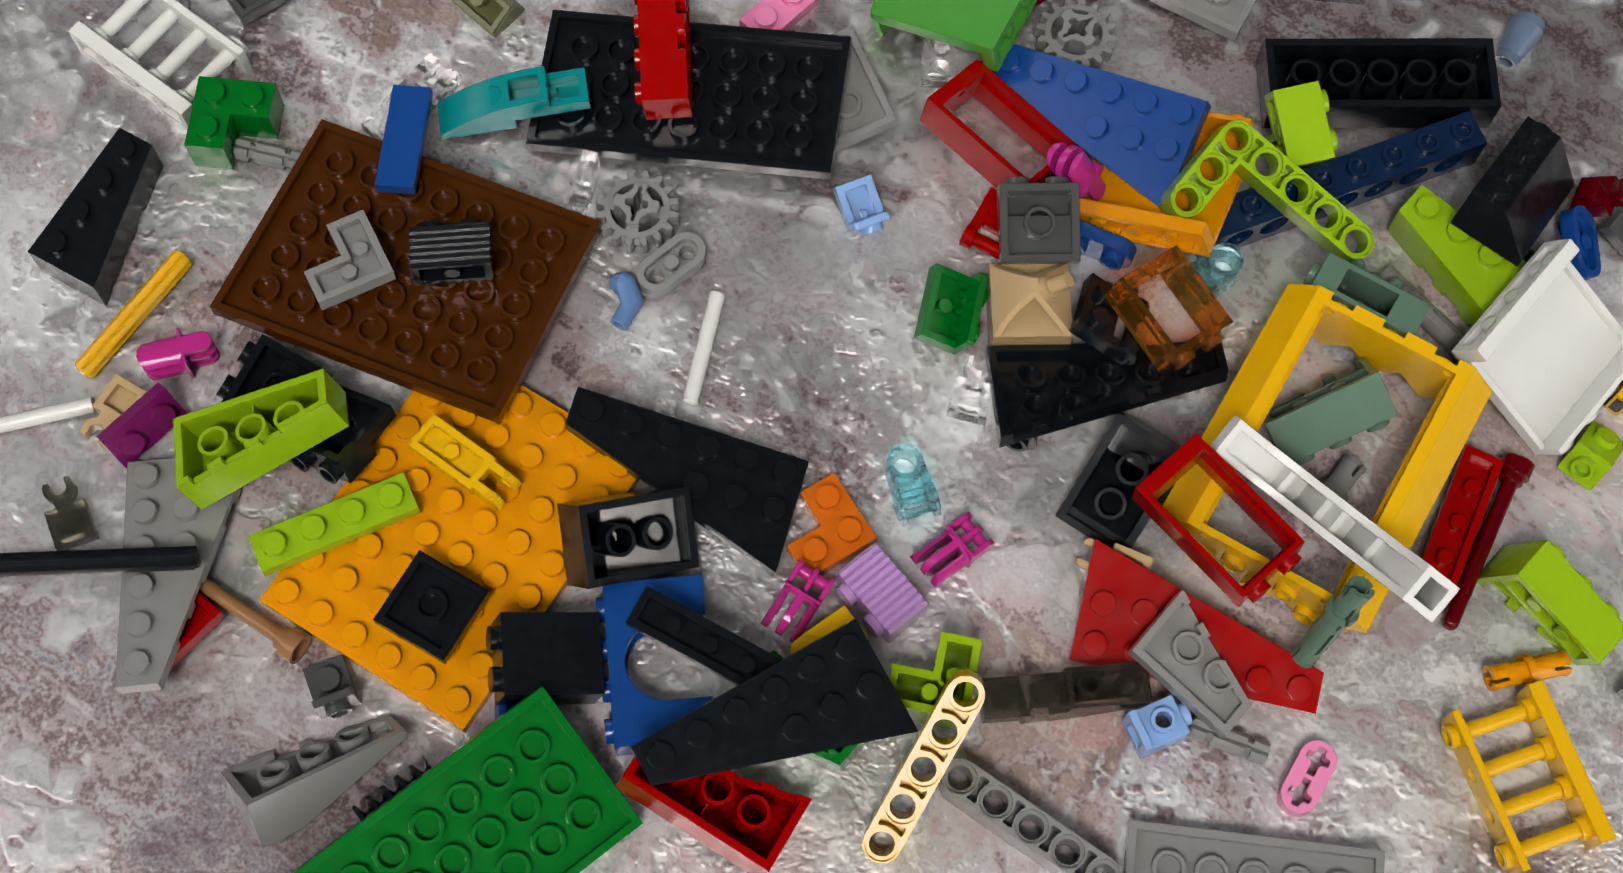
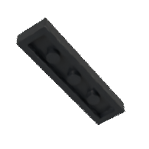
M648 586L644 589L625 622L628 627L736 686L782 660Z

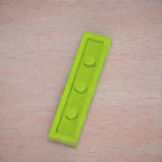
M403 472L253 533L248 537L261 571L266 577L421 512Z

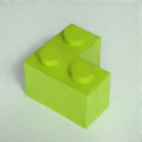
M1319 81L1273 90L1264 96L1272 134L1265 138L1299 168L1305 169L1336 158L1334 151L1338 148L1335 130L1329 128L1326 116L1330 108L1329 99L1324 89L1321 90Z
M941 631L933 671L892 663L889 679L913 722L924 724L946 682L954 672L960 669H969L977 673L983 639ZM961 682L955 686L953 693L959 700L970 701L972 700L974 684ZM941 719L933 725L957 730L956 725L947 719Z

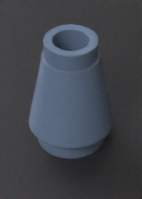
M1521 10L1516 16H1512L1495 57L1496 61L1506 68L1514 69L1544 36L1545 22L1538 15L1525 10Z

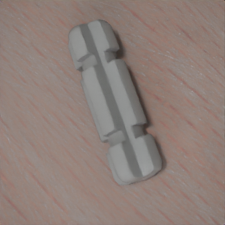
M245 137L237 138L233 146V154L238 160L250 162L254 159L255 164L285 170L288 167L289 172L302 151L296 149L288 152L287 147L257 141L254 144L253 139Z
M1196 715L1192 719V725L1189 726L1191 733L1188 736L1202 743L1204 740H1207L1210 746L1238 757L1246 755V760L1259 765L1263 764L1268 758L1271 747L1268 741L1257 737L1252 740L1249 738V734L1232 728L1227 736L1220 738Z

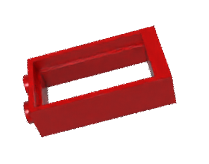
M978 59L927 98L919 120L995 188L998 187L999 183H1005L1006 178L1025 176L953 114L954 111L972 97L981 102L1045 159H1047L1048 149L1055 143L1065 142L1068 147L1070 145L1078 146ZM1047 165L1029 180V183H1045V178L1055 175Z
M1197 433L1135 487L1132 499L1238 607L1247 599L1253 604L1257 602L1272 587L1268 583L1271 577L1278 571L1286 575L1302 560L1298 553L1305 541ZM1196 464L1282 549L1243 586L1157 501L1164 492Z

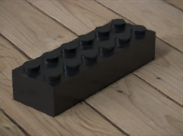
M1493 38L1265 39L1256 60L1262 128H1271L1264 98L1266 94L1273 90L1319 81L1321 90L1324 89L1328 95L1330 108L1326 116L1329 128H1422L1467 111L1472 113L1479 128H1488L1501 108Z

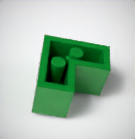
M199 76L184 143L195 166L233 170L236 159L233 154V146L237 138L240 136L278 139L285 105L276 83Z

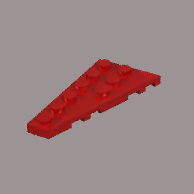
M1094 539L1069 660L1154 678L1127 652L1174 595L1182 589L1099 540ZM1185 591L1191 601L1188 603L1199 623H1204L1211 635L1208 638L1221 660H1226L1248 699L1316 714L1324 672L1314 666L1303 668L1297 665L1292 659L1294 655Z

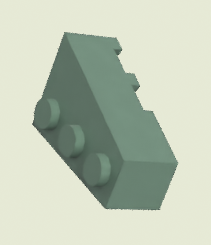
M1364 357L1353 361L1355 369L1339 379H1336L1335 374H1330L1322 379L1323 387L1307 394L1299 392L1271 408L1263 425L1272 444L1298 465H1303L1311 461L1315 457L1314 453L1327 447L1330 449L1343 447L1352 441L1351 436L1364 430L1374 432L1387 426L1390 423L1389 419L1397 416L1398 413L1379 371Z

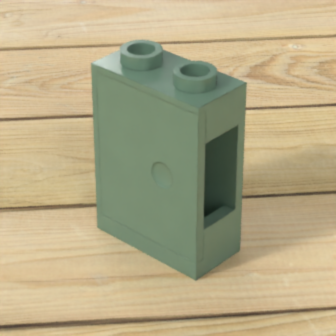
M1330 252L1323 265L1317 262L1314 263L1303 284L1320 285L1334 292L1331 300L1346 305L1350 310L1353 311L1355 306L1358 305L1385 319L1383 327L1397 332L1403 338L1408 332L1413 335L1416 334L1431 306L1403 291L1405 284L1401 279L1394 277L1389 282L1382 280L1379 274L1363 270L1366 264L1362 259L1348 262Z

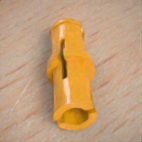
M1563 649L1537 656H1531L1526 653L1518 655L1516 660L1485 665L1482 672L1484 674L1490 673L1491 675L1483 676V680L1489 691L1521 684L1526 687L1540 680L1569 676L1572 668H1563V666L1572 665L1568 653Z

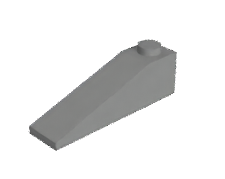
M386 715L343 728L336 733V739L326 742H314L313 738L299 742V750L276 756L273 749L260 753L220 773L249 831L260 846L265 848L269 845L284 842L291 834L307 826L407 738L405 729L391 715Z

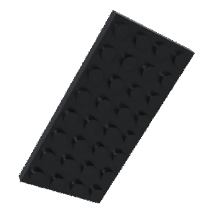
M564 10L552 11L541 66L545 67L546 73L585 67L591 108L531 118L526 139L528 150L831 180L852 46L850 36L690 22L693 117L646 120L643 105L637 106L635 100V82H641L640 71L636 72L634 49L639 48V38L635 37L634 17Z

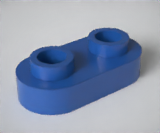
M1577 205L1561 213L1558 230L1562 240L1572 239L1580 251L1571 260V263L1586 281L1600 274L1601 260L1595 220L1584 206Z
M1080 220L1081 256L1085 255L1098 260L1101 265L1110 270H1120L1121 268L1131 266L1137 252L1136 246L1131 241Z

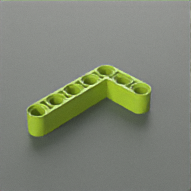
M1241 120L1231 121L1213 131L1161 197L1160 205L1164 214L1183 218L1193 217L1204 209L1234 172L1327 253L1331 252L1346 261H1353L1367 257L1375 245L1374 234L1367 225L1250 124ZM1227 131H1232L1238 136L1239 147L1237 150L1229 148L1226 144L1225 137ZM1258 156L1268 162L1269 172L1266 176L1261 175L1256 170L1255 163ZM1203 161L1211 163L1214 167L1215 175L1212 181L1205 179L1201 174L1200 168ZM1288 182L1293 183L1298 189V198L1295 202L1286 195L1285 188ZM1178 191L1186 193L1190 199V207L1187 211L1179 209L1176 205L1175 198ZM1318 207L1327 213L1328 221L1325 227L1320 226L1316 221L1315 213ZM1348 233L1352 234L1357 241V248L1354 253L1349 251L1345 245V238Z

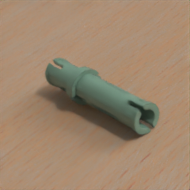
M1359 575L1353 576L1338 595H1333L1329 598L1324 606L1323 614L1291 650V654H1296L1292 659L1297 665L1303 668L1313 667L1320 656L1340 635L1342 630L1352 626L1358 620L1360 609L1375 593V590H1370L1373 584L1368 579Z

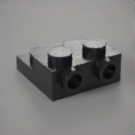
M262 334L256 344L251 341L247 342L237 359V362L243 364V367L236 378L228 374L216 395L223 398L221 402L322 368Z
M339 385L346 392L349 427L292 458L290 461L303 472H308L311 467L317 469L318 473L331 484H336L340 479L351 484L377 455L371 443L392 422L396 414L391 405Z

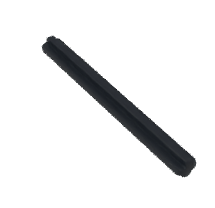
M197 546L0 553V577L194 570L201 566V550Z

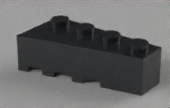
M119 128L28 250V253L41 271L107 306L111 297L110 288L115 276L119 277L124 265L122 259L128 244L134 240L137 233V222L141 212L146 210L163 169V164L151 144Z

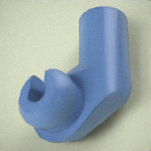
M628 272L615 273L609 280V287L617 294L620 304L610 322L618 329L627 331L642 306L643 298L637 280L633 275Z

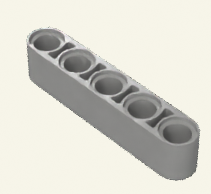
M964 758L951 760L939 782L941 796L1050 873H1092L1094 870H1103L1107 873H1123L1121 866L1114 859L973 762ZM955 772L965 774L969 779L970 786L965 790H956L949 785L948 776ZM990 796L999 798L1004 803L1005 812L1000 815L988 813L984 808L983 800ZM1023 821L1034 822L1040 829V837L1035 840L1024 838L1019 831V824ZM1060 845L1070 847L1076 855L1075 863L1071 865L1060 863L1055 856V847Z

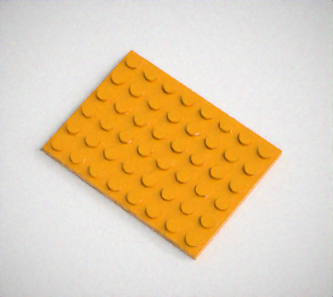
M522 384L501 424L412 391L396 413V417L373 444L372 447L377 455L351 484L345 482L332 501L404 472L421 513L281 570L259 601L262 605L339 654H342L463 733H466L494 693L489 692L488 671L490 667H493V651H488L486 647L487 627L491 626V623L500 612H549L567 587L557 504L593 497L632 493L639 481L628 474L627 469L613 459L603 456L566 430L565 423L568 412ZM432 414L437 415L494 456L498 464L511 472L521 482L516 491L506 488L491 473L482 482L485 486L497 492L502 497V500H504L505 504L500 510H496L485 503L475 493L473 495L408 448L407 443ZM419 550L488 589L491 593V596L446 664L380 627L373 621V618Z

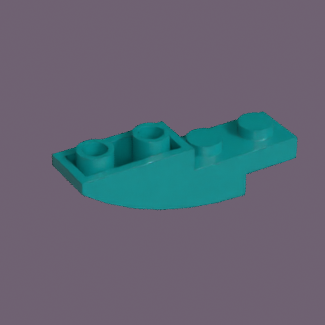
M539 66L493 77L457 91L437 103L440 136L442 140L514 129L518 128L517 120L590 109L591 104L585 67L546 73L545 67Z

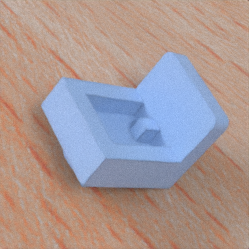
M871 174L832 187L847 231L859 230L861 236L883 229L881 222L891 218L889 212L883 210Z

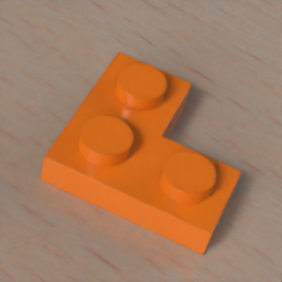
M835 473L828 475L800 492V499L819 527L787 545V552L796 565L802 558L805 560V566L813 571L816 568L820 569L819 574L822 576L864 551L872 544L877 543V536Z

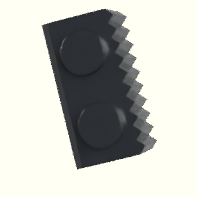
M465 218L457 224L425 221L419 226L409 227V268L414 284L420 286L421 284L428 285L430 283L436 285L437 283L444 284L446 282L451 284L453 282H469L470 280L473 282L486 279L493 280L494 249L490 222H482L477 218Z

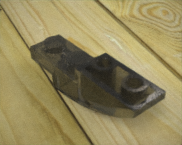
M1138 662L1067 667L1062 672L982 678L985 688V699L980 712L982 724L1019 720L1020 724L1125 710L1151 704L1153 699L1148 671Z

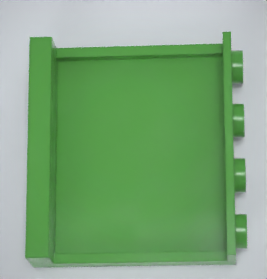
M874 0L871 8V18L873 19L877 35L880 37L884 36L888 27H893L979 53L982 56L983 64L990 70L998 72L1037 0Z

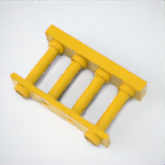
M1544 680L1531 683L1516 693V705L1469 722H1465L1460 709H1457L1440 720L1442 724V739L1446 747L1455 753L1495 843L1493 848L1495 858L1499 866L1503 870H1507L1508 873H1524L1531 869L1526 857L1576 839L1583 842L1587 851L1616 839V835ZM1520 721L1529 724L1535 737L1534 744L1483 762L1473 738ZM1538 760L1547 763L1553 776L1551 784L1503 801L1500 800L1491 777ZM1558 799L1561 802H1565L1571 815L1569 824L1522 841L1518 840L1508 817Z

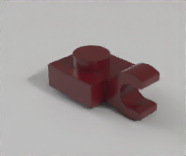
M1617 176L1581 177L1570 208L1582 205L1593 217L1611 216L1614 207H1623V178L1618 179Z

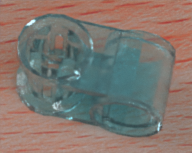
M1230 243L1218 244L1213 248L1210 257L1201 256L1196 261L1181 268L1168 281L1167 286L1171 290L1176 289L1190 305L1188 310L1191 314L1199 313L1236 283L1244 264V255L1236 245ZM1215 263H1227L1231 266L1232 270L1222 271L1216 267Z
M901 443L894 446L888 454L885 477L901 526L908 525L909 520L928 514H933L934 517L942 515L939 496L930 479L921 451L909 443ZM905 459L913 464L914 470L909 473H902L893 464L897 460Z

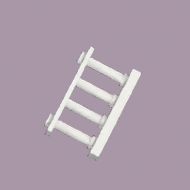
M126 0L99 28L94 27L91 30L78 21L68 31L79 51L186 130L189 125L199 76L218 78L231 63L247 74L252 70L246 55L248 49L239 39L234 36L227 38L176 0ZM147 2L163 12L127 49L122 47L118 50L112 45L111 38ZM175 22L190 32L156 69L150 68L147 71L139 65V59ZM203 43L219 53L184 90L178 89L175 92L167 86V79Z

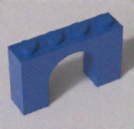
M702 575L627 581L603 586V597L596 598V612H599L600 622H605L606 637H601L602 661L608 662L609 678H604L605 694L603 695V703H611L612 718L604 719L606 744H614L617 756L633 755L629 748L630 746L713 699V696L676 700L654 699L639 691L627 674L631 652L646 636L628 627L625 622L646 586L706 618Z

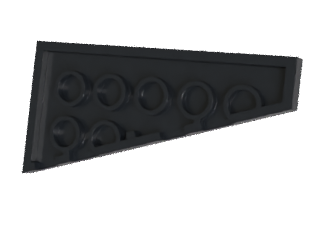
M1222 341L1137 343L1139 348L1137 360L1129 366L1115 362L1089 344L987 346L985 357L999 448L1226 382L1229 370Z
M581 387L577 388L565 423L566 430L603 456L613 459L627 469V473L638 481L641 479L655 490L690 486L694 521L708 531H714L731 543L732 548L742 555L746 554L763 566V570L774 577L809 461Z
M852 619L629 748L650 786L918 732V729L858 621Z

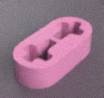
M1320 740L1310 741L1296 754L1276 796L1278 806L1286 815L1302 817L1312 811L1317 805L1337 764L1336 753L1328 743ZM1315 752H1319L1322 754L1321 762L1326 767L1320 766L1311 776L1306 773L1311 764V760L1306 755L1312 756ZM1303 782L1307 786L1302 797L1307 803L1302 802L1298 806H1294L1291 803L1293 796L1287 792L1288 790L1293 792Z

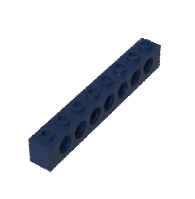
M1467 111L1303 169V171L1343 206L1349 209L1472 165L1486 146L1487 141L1472 113ZM1288 182L1285 188L1286 195L1295 202L1298 198V189L1293 183ZM1250 188L1236 193L1210 257L1196 254L1195 256L1198 262L1296 228L1297 226L1258 192ZM1318 207L1315 213L1316 220L1327 216V213L1320 207Z

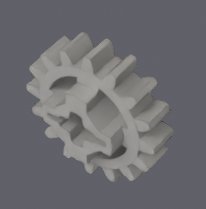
M1064 0L1062 7L1053 2L1050 5L1049 13L1043 11L1039 24L1036 25L1034 36L1037 37L1035 49L1044 50L1043 53L1101 70L1103 61L1109 62L1111 60L1118 38L1114 36L1117 26L1116 23H1108L1109 11L1097 12L1098 2H1094L1090 7L1085 5V0H1078V4H1072L1071 0ZM1054 27L1057 29L1055 39L1052 38L1051 34ZM1097 34L1100 38V44L1098 45V47L1095 45V35Z
M629 170L627 172V179L624 181L617 175L613 176V188L605 185L602 186V196L604 198H596V209L599 212L595 213L596 220L601 221L602 237L612 236V247L617 248L623 242L626 244L627 253H632L634 246H640L642 252L647 253L648 244L652 242L658 248L662 246V235L668 238L674 236L671 225H679V213H677L679 211L678 198H673L674 188L672 185L663 188L662 176L659 175L651 181L649 180L648 171L644 170L640 178H635L632 170ZM650 195L654 196V197L657 198L659 201L653 200V199L650 197ZM616 222L622 223L625 229L621 228Z

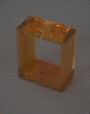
M1177 245L1121 277L1104 295L1159 372L1173 364L1177 370L1182 368L1197 356L1194 351L1201 347L1205 352L1213 349L1225 339L1222 332L1233 323V320ZM1161 280H1164L1201 331L1177 347L1138 296L1140 292Z

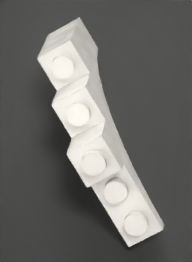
M1234 415L1210 445L1222 459L1430 622L1437 618L1460 590L1459 587L1429 563L1352 507L1236 415Z

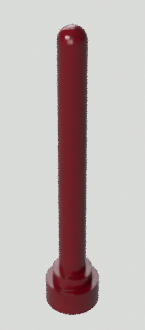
M1514 453L1503 455L1502 460L1505 461L1499 475L1501 484L1457 587L1460 590L1452 598L1442 620L1443 627L1446 630L1453 631L1459 626L1517 488H1521L1523 483H1528L1535 465L1532 461Z

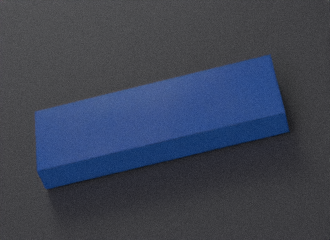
M393 84L375 181L377 192L416 195L433 99L431 87Z

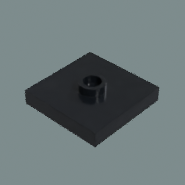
M419 550L373 618V621L380 627L446 664L491 596V593L488 589Z

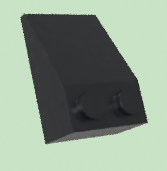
M1126 411L1119 413L1055 516L1087 537L1097 539L1110 548L1113 547L1114 543H1118L1132 549L1151 520L1147 513L1132 499L1135 487L1181 446ZM1174 484L1157 499L1160 504H1162Z
M690 486L600 496L557 504L568 586L591 589L699 567Z

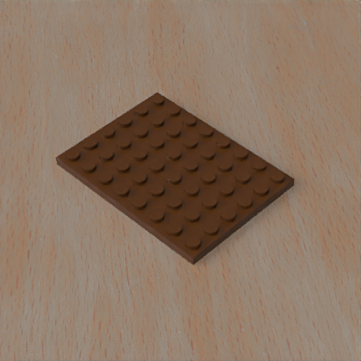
M321 119L212 301L210 308L213 314L501 424L601 233V221L422 156L416 195L377 192L375 181L383 141ZM364 210L394 271L396 279L325 310H321L304 271L340 256L326 225ZM465 218H477L482 222H490L494 249L493 280H477L476 282L470 280L469 282L462 281L451 284L446 282L444 284L437 283L436 285L430 283L428 285L421 284L420 286L414 284L409 268V227L419 226L425 221L457 224Z

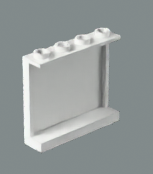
M1572 239L1544 242L1451 351L1458 361L1461 359L1478 370L1492 390L1489 399L1535 455H1562L1574 445L1575 438L1580 431L1596 418L1598 409L1607 398L1619 390L1620 383L1623 380V328L1571 263V260L1580 251Z

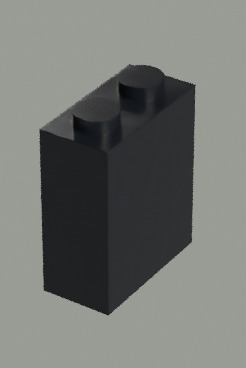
M500 612L491 623V626L487 627L486 647L488 651H493V667H490L488 671L489 692H495V705H515L540 685L544 687L556 705L595 704L605 694L599 612Z

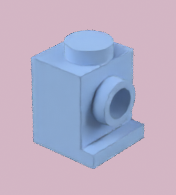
M1169 695L1140 709L1128 712L1122 720V724L1139 758L1142 759L1185 740L1191 733L1188 726L1192 725V717L1188 708L1182 702L1176 703L1173 696ZM1159 715L1164 716L1169 727H1159L1156 724L1155 717Z

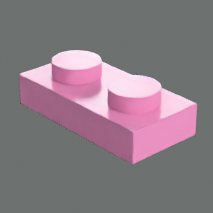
M761 0L739 19V26L788 31L818 5L819 0Z

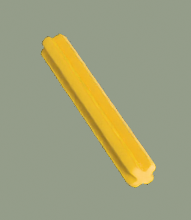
M179 250L172 251L75 361L74 366L81 374L90 379L94 378L190 269L192 262L185 254Z

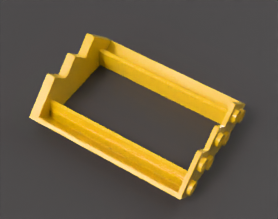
M1288 283L1201 438L1210 446L1234 415L1258 432L1311 336L1319 344L1351 347L1359 358L1364 357L1379 372L1402 374L1418 397L1435 400L1371 521L1410 550L1482 413L1492 390L1474 366L1461 359L1456 366L1445 357L1435 354L1438 347L1410 332L1403 338L1397 332L1383 327L1386 320L1358 305L1352 311L1346 305L1331 300L1334 292L1320 285ZM1227 463L1236 472V469ZM1196 464L1174 484L1163 507L1224 569L1233 573L1240 581V585L1243 586L1270 559L1206 525L1224 494V490ZM1350 559L1332 593L1292 571L1286 575L1278 571L1268 580L1272 587L1265 595L1275 596L1284 601L1292 610L1291 614L1297 621L1312 626L1323 614L1324 606L1330 597L1338 595L1353 576H1363L1373 584L1370 590H1375L1374 596L1360 609L1358 620L1352 626L1344 628L1342 632L1346 633L1348 630L1367 633L1389 589Z

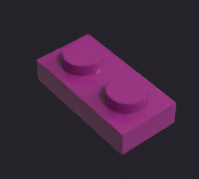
M158 382L96 437L127 468L128 462L139 458L173 427V418L185 415L187 412L167 389Z

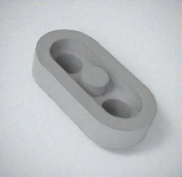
M691 232L678 233L643 259L638 265L636 273L638 286L641 291L651 297L665 296L700 270L706 261V246L702 238ZM686 252L694 255L690 260H683L680 256ZM656 275L664 278L660 283H653L650 279Z

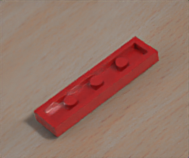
M1467 444L1461 451L1420 557L1456 586L1505 461Z

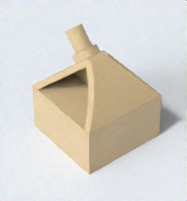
M989 264L986 285L988 290L986 300L988 346L1071 344L1073 334L1070 332L1072 325L1070 288L1074 285V279L1069 273L1068 264Z

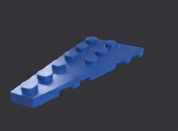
M1013 44L998 72L991 70L1082 148L1083 151L1128 183L1138 193L1149 199L1159 209H1161L1160 203L1164 191L1189 162L1211 108L1208 101L1015 44Z

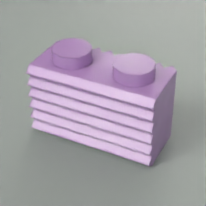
M876 543L872 544L837 572L836 582L838 586L835 588L837 594L847 606L852 607L855 604L865 615L862 618V622L875 638L882 635L890 643L926 614L927 601L917 592L916 588L912 586L905 575L900 572Z

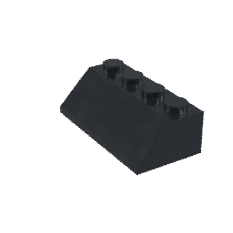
M1528 116L1474 187L1450 223L1518 267L1575 185L1562 138L1552 132L1544 123L1537 122Z

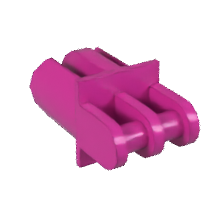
M1065 142L1053 144L1048 149L1046 157L1050 170L1055 176L1068 177L1069 183L1079 182V198L1084 199L1088 194L1092 200L1098 201L1103 197L1105 184L1099 175L1104 166L1091 161L1085 151L1076 145L1068 147Z
M176 328V336L142 344L137 349L136 357L143 370L153 381L184 373H189L192 379H194V369L212 365L220 358V352L214 341H212L211 336L204 331L183 335L180 329Z
M970 512L965 513L950 525L947 524L943 533L910 556L915 564H919L932 555L920 568L925 577L934 574L956 558L931 579L930 583L934 588L938 587L964 566L969 568L971 563L995 545L992 539L987 540L983 536L982 532L984 529L981 526L976 527L971 521L973 516ZM960 528L966 533L961 539L955 533ZM972 541L978 547L973 552L966 546Z
M802 558L784 583L783 588L760 623L768 627L789 594L794 600L774 631L779 636H782L801 604L808 606V610L803 618L800 619L788 640L791 643L803 634L836 581L832 577L828 580L819 574L821 570L818 568L813 571L805 566V560ZM796 575L807 581L802 591L791 584ZM812 584L823 591L818 600L806 594Z

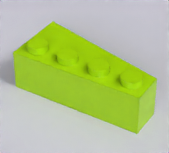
M1421 185L1398 211L1387 231L1418 268L1423 267L1434 280L1432 285L1441 296L1445 294L1459 310L1457 315L1467 326L1470 324L1473 326L1523 268L1526 262L1522 260L1517 267L1452 225L1450 222L1458 211L1424 185Z
M323 368L173 418L177 489L203 510L349 427L346 392Z

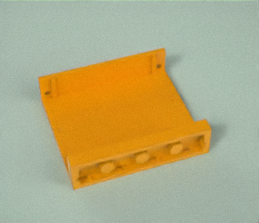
M1209 112L1190 160L1218 127L1231 121L1241 120L1254 128L1252 119L1239 114L1226 115ZM1227 131L1225 137L1226 144L1229 148L1237 150L1239 147L1238 136L1232 131ZM1093 158V162L1100 164L1097 160ZM1203 161L1200 168L1201 174L1205 179L1212 181L1215 175L1214 167L1211 163ZM1104 167L1099 175L1105 184L1104 195L1098 201L1092 200L1088 194L1084 199L1079 198L1080 220L1122 236L1134 243L1210 257L1242 179L1233 172L1200 213L1190 218H1183L1164 214L1149 199ZM1178 191L1175 198L1176 205L1179 209L1187 211L1190 207V199L1186 193Z

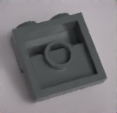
M1053 176L1045 178V183H1029V178L1009 177L1005 179V183H999L996 189L999 265L1079 264L1081 262L1079 182L1069 183L1068 177Z

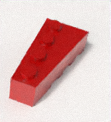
M634 0L638 15H634L635 37L639 38V48L634 49L636 72L640 71L641 82H635L636 105H643L646 120L693 117L690 0Z
M633 757L615 785V788L747 873H768L812 800V798L800 794L794 795L779 790L777 786L763 781L759 783L741 777L731 770L650 786L635 757Z

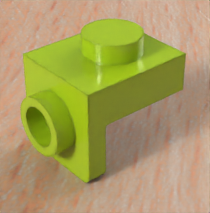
M1593 420L1583 431L1573 448L1560 462L1558 468L1587 490H1592L1614 465L1623 451V441L1619 439L1613 430L1601 426Z

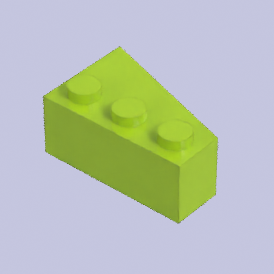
M1549 540L1503 545L1482 569L1477 582L1482 587H1485L1489 582L1508 598L1504 605L1513 613L1520 608L1539 624L1535 631L1557 650H1565L1571 662L1575 665L1601 664L1623 638V622L1619 618L1620 614L1617 609L1602 600L1592 589V582L1584 574L1577 572L1565 559L1564 551L1555 543Z

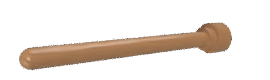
M209 578L206 579L204 585L201 584L199 593L271 640L273 647L277 649V655L288 663H297L307 652L311 644V636L299 628L280 627Z

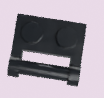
M1092 273L1083 283L1070 332L1115 362L1125 366L1132 365L1138 357L1139 348L1137 341L1142 322L1148 317L1150 305L1141 297H1129L1118 290L1112 283ZM1119 314L1127 318L1121 341L1113 336Z

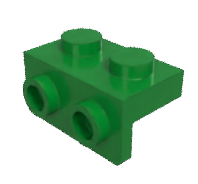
M938 263L931 266L926 280L914 339L953 355L975 344L981 330L980 324H978L981 309L988 297V290L986 289L988 275L979 272L972 277H968Z

